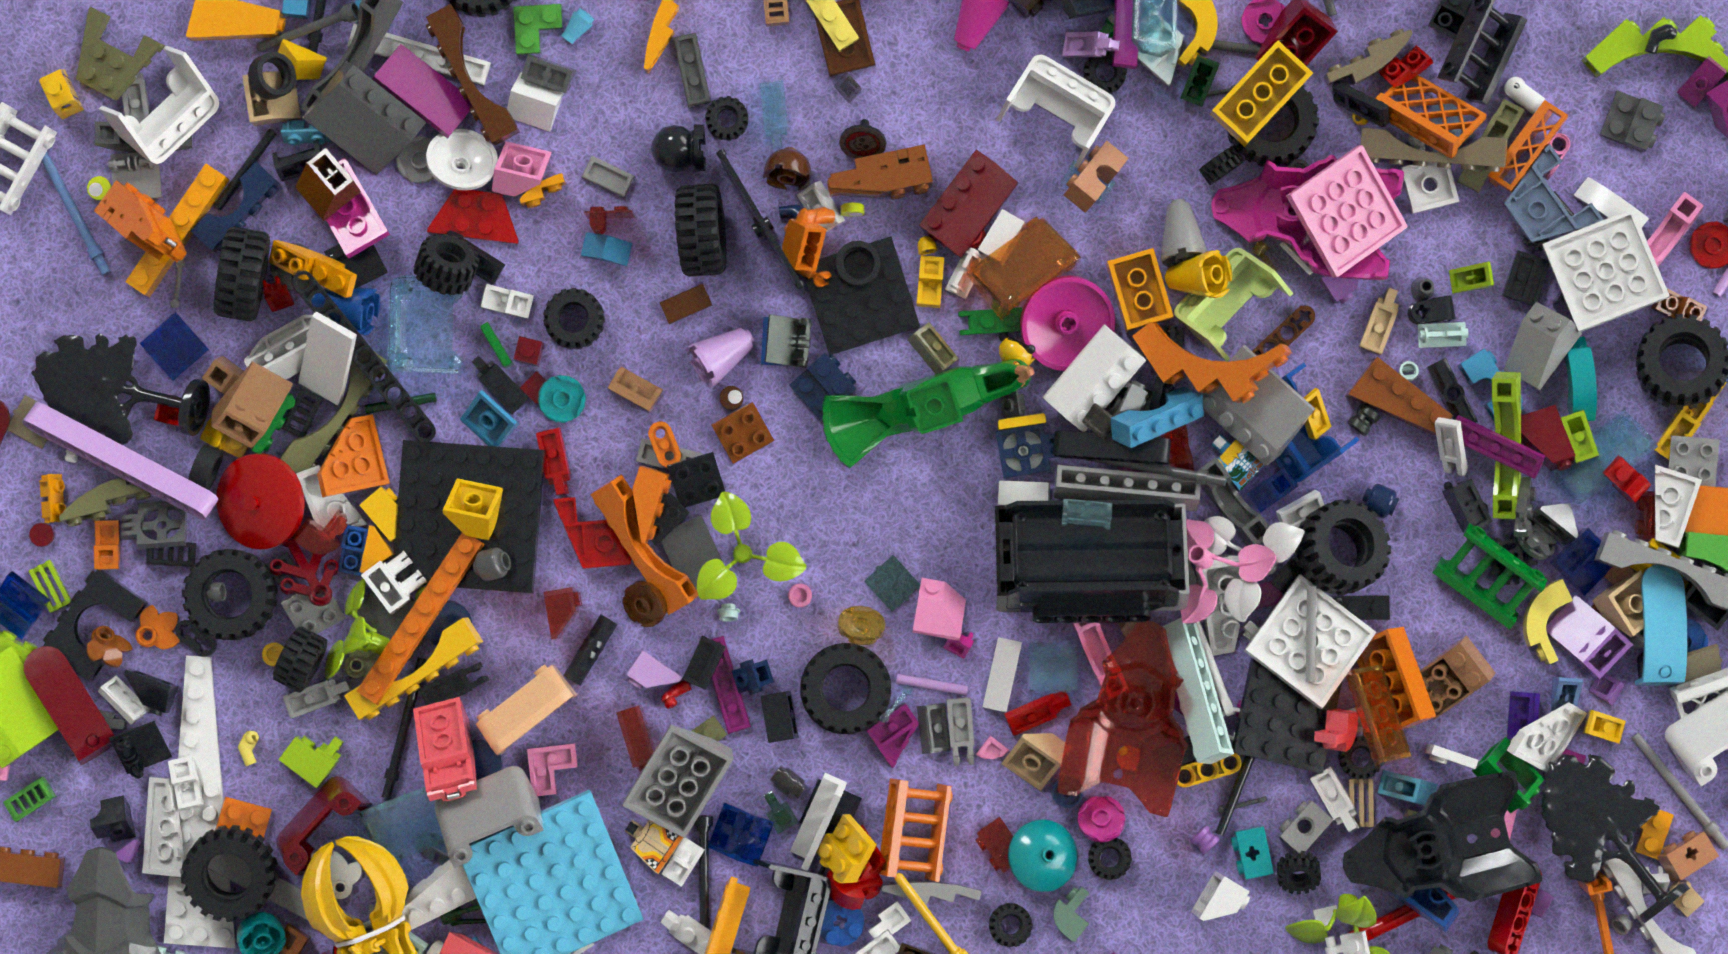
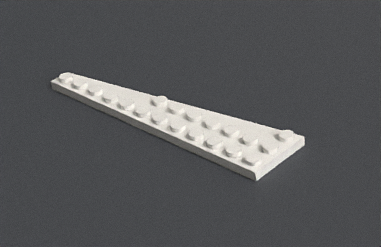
M186 655L178 759L187 756L193 757L204 806L182 811L178 809L185 859L187 853L199 837H203L211 829L215 831L224 800L211 657ZM208 869L212 882L221 890L232 893L231 881ZM169 876L164 943L237 948L235 922H226V918H221L220 921L213 920L214 915L209 913L207 916L200 913L202 909L198 905L194 908L190 904L191 896H185L183 889L186 885L181 883V877Z

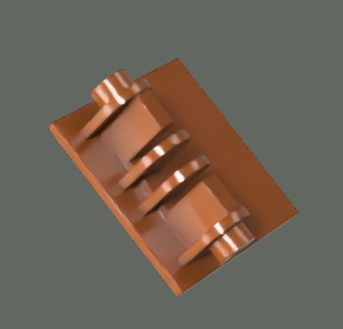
M753 402L711 424L733 464L774 441Z

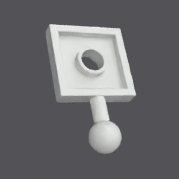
M1409 135L1408 141L1413 148L1426 151L1425 143ZM1428 162L1427 166H1414L1412 164L1400 168V170L1404 171V185L1412 214L1460 202L1451 168L1437 167V162ZM1425 179H1433L1435 181L1436 189L1434 191H1427L1424 188L1423 183Z

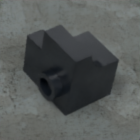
M125 796L100 800L101 810L95 818L90 819V828L96 838L110 837L112 842L136 837L130 805Z

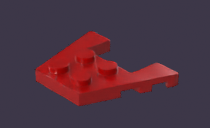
M575 497L553 499L554 506L582 569L631 564V556L621 545L620 539L608 525L607 520L578 522Z

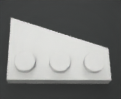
M319 465L296 473L321 540L344 533L345 524L356 527L367 524L344 494L322 498L317 473L321 468Z
M1655 465V541L1679 548L1702 481L1701 479Z

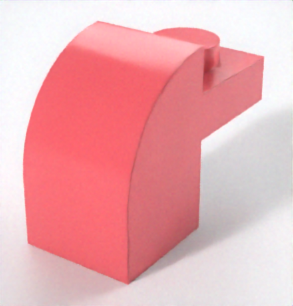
M1339 708L1327 710L1325 729L1315 731L1314 741L1323 742L1322 746L1325 749L1348 751L1353 745L1357 734L1359 712Z

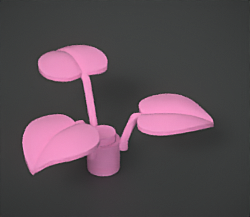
M1186 519L1188 559L1196 565L1195 570L1198 572L1203 586L1199 584L1189 586L1190 594L1187 607L1180 610L1182 622L1185 624L1200 622L1214 611L1217 605V594L1214 590L1207 589L1208 584L1202 571L1211 567L1214 560L1234 567H1240V577L1247 582L1254 583L1265 578L1276 561L1275 553L1263 545L1252 544L1240 550L1238 554L1240 562L1219 557L1207 550L1214 541L1212 527L1203 521Z

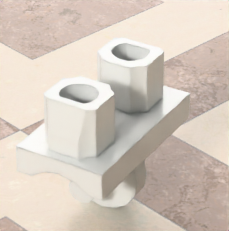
M683 838L663 870L662 875L682 887L705 849L689 839Z

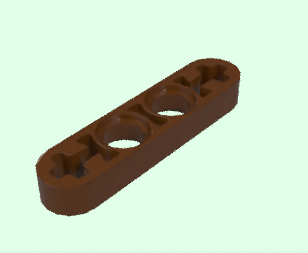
M1306 305L1297 308L1252 352L1255 354L1258 350L1260 355L1264 354L1263 346L1268 342L1273 343L1275 346L1279 344L1289 346L1315 321L1314 310ZM1299 311L1303 313L1308 311L1310 313L1308 316L1310 321H1302L1298 325L1302 329L1298 331L1296 325L1289 320L1293 318L1295 322L1300 318ZM1289 326L1292 328L1294 334L1291 339L1282 338L1280 334L1282 327Z

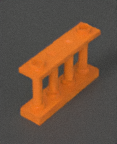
M890 778L880 849L886 863L879 874L896 877L898 870L926 872L925 879L939 882L940 876L943 873L942 857L949 804L952 802L953 797L952 786L937 784L936 791L909 788V781ZM906 799L934 800L933 815L906 812ZM903 823L931 824L930 839L903 836ZM900 847L929 848L927 863L900 860Z

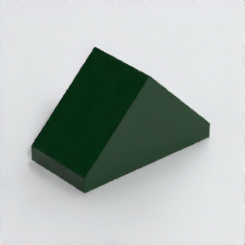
M1197 55L1180 99L1202 107L1220 63Z

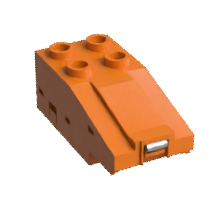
M116 180L94 210L123 237L158 260L165 254L178 263L187 254L171 219L164 214L166 210L145 193L142 194L128 182L123 185Z

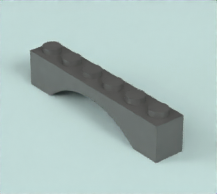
M361 1L359 4L357 28L348 50L335 68L311 88L301 105L304 111H308L345 61H348L364 72L404 3L403 1Z

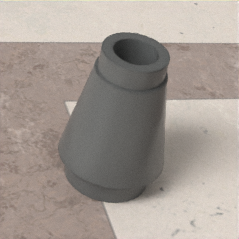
M1426 277L1416 278L1411 284V293L1418 300H1428L1434 293V284ZM1423 283H1426L1428 285V291H1425L1422 288Z

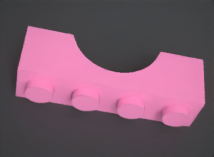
M1686 192L1681 195L1656 231L1647 240L1657 267H1659L1703 211L1704 205Z
M1072 623L1105 699L1108 700L1128 691L1129 688L1111 653L1100 623Z

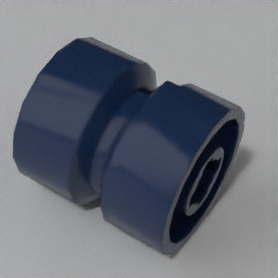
M1071 776L1059 777L1051 786L1052 799L1062 807H1074L1083 798L1082 785Z

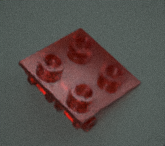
M615 206L614 210L610 211L604 210V207H590V211H584L587 219H590V227L595 234L605 233L607 229L606 218H635L633 210H629L627 206Z

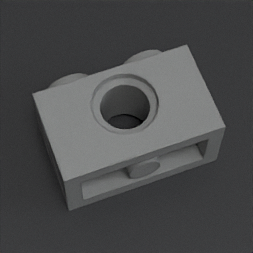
M1309 800L1307 803L1302 801L1294 810L1297 813L1291 821L1286 819L1278 828L1281 831L1278 836L1294 851H1297L1298 854L1301 851L1306 852L1333 821L1312 800ZM1303 819H1306L1310 824L1309 830L1305 833H1301L1298 830V823Z

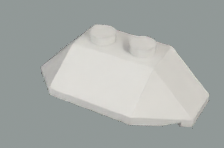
M302 315L262 337L252 349L250 355L244 359L246 367L253 361L284 379H288L301 372L312 315Z

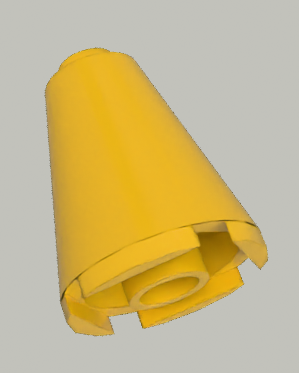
M1211 250L1170 266L1165 273V282L1172 290L1209 298H1219L1227 294L1230 289L1226 288L1228 282L1232 281V268L1225 255L1222 256L1218 250Z

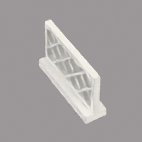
M1728 668L1669 688L1680 719L1688 715V713L1684 712L1682 703L1692 700L1697 703L1694 709L1696 710L1705 704L1704 702L1708 694L1716 693L1720 695V690H1728Z

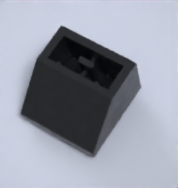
M1439 0L1428 26L1455 40L1473 0Z

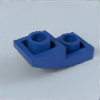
M345 524L338 572L362 575L360 568L368 529Z

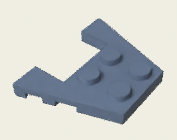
M1551 144L1544 149L1503 204L1530 243L1582 229L1604 220L1593 203L1570 216L1547 184L1543 175L1563 162Z

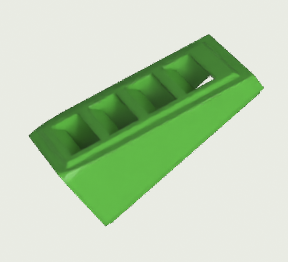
M40 777L3 803L16 823L57 796L46 778ZM37 786H39L45 796L43 799L35 789ZM30 791L37 800V803L35 804L28 795V792ZM24 796L30 806L28 809H26L20 797ZM12 802H17L18 806L22 810V813H17L16 809L12 805Z

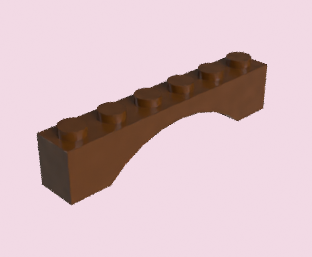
M449 4L426 16L429 23L425 26L431 37L436 36L440 44L436 47L443 59L445 57L448 58L451 65L447 68L453 79H459L462 85L459 87V91L464 100H470L473 106L470 108V112L475 121H481L484 127L481 129V133L487 142L491 141L496 146L520 133L510 112L486 98L471 80L463 55L465 26L455 7Z

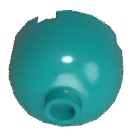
M267 912L250 914L248 918L241 921L237 929L236 938L241 954H278L286 944L282 923L274 915Z

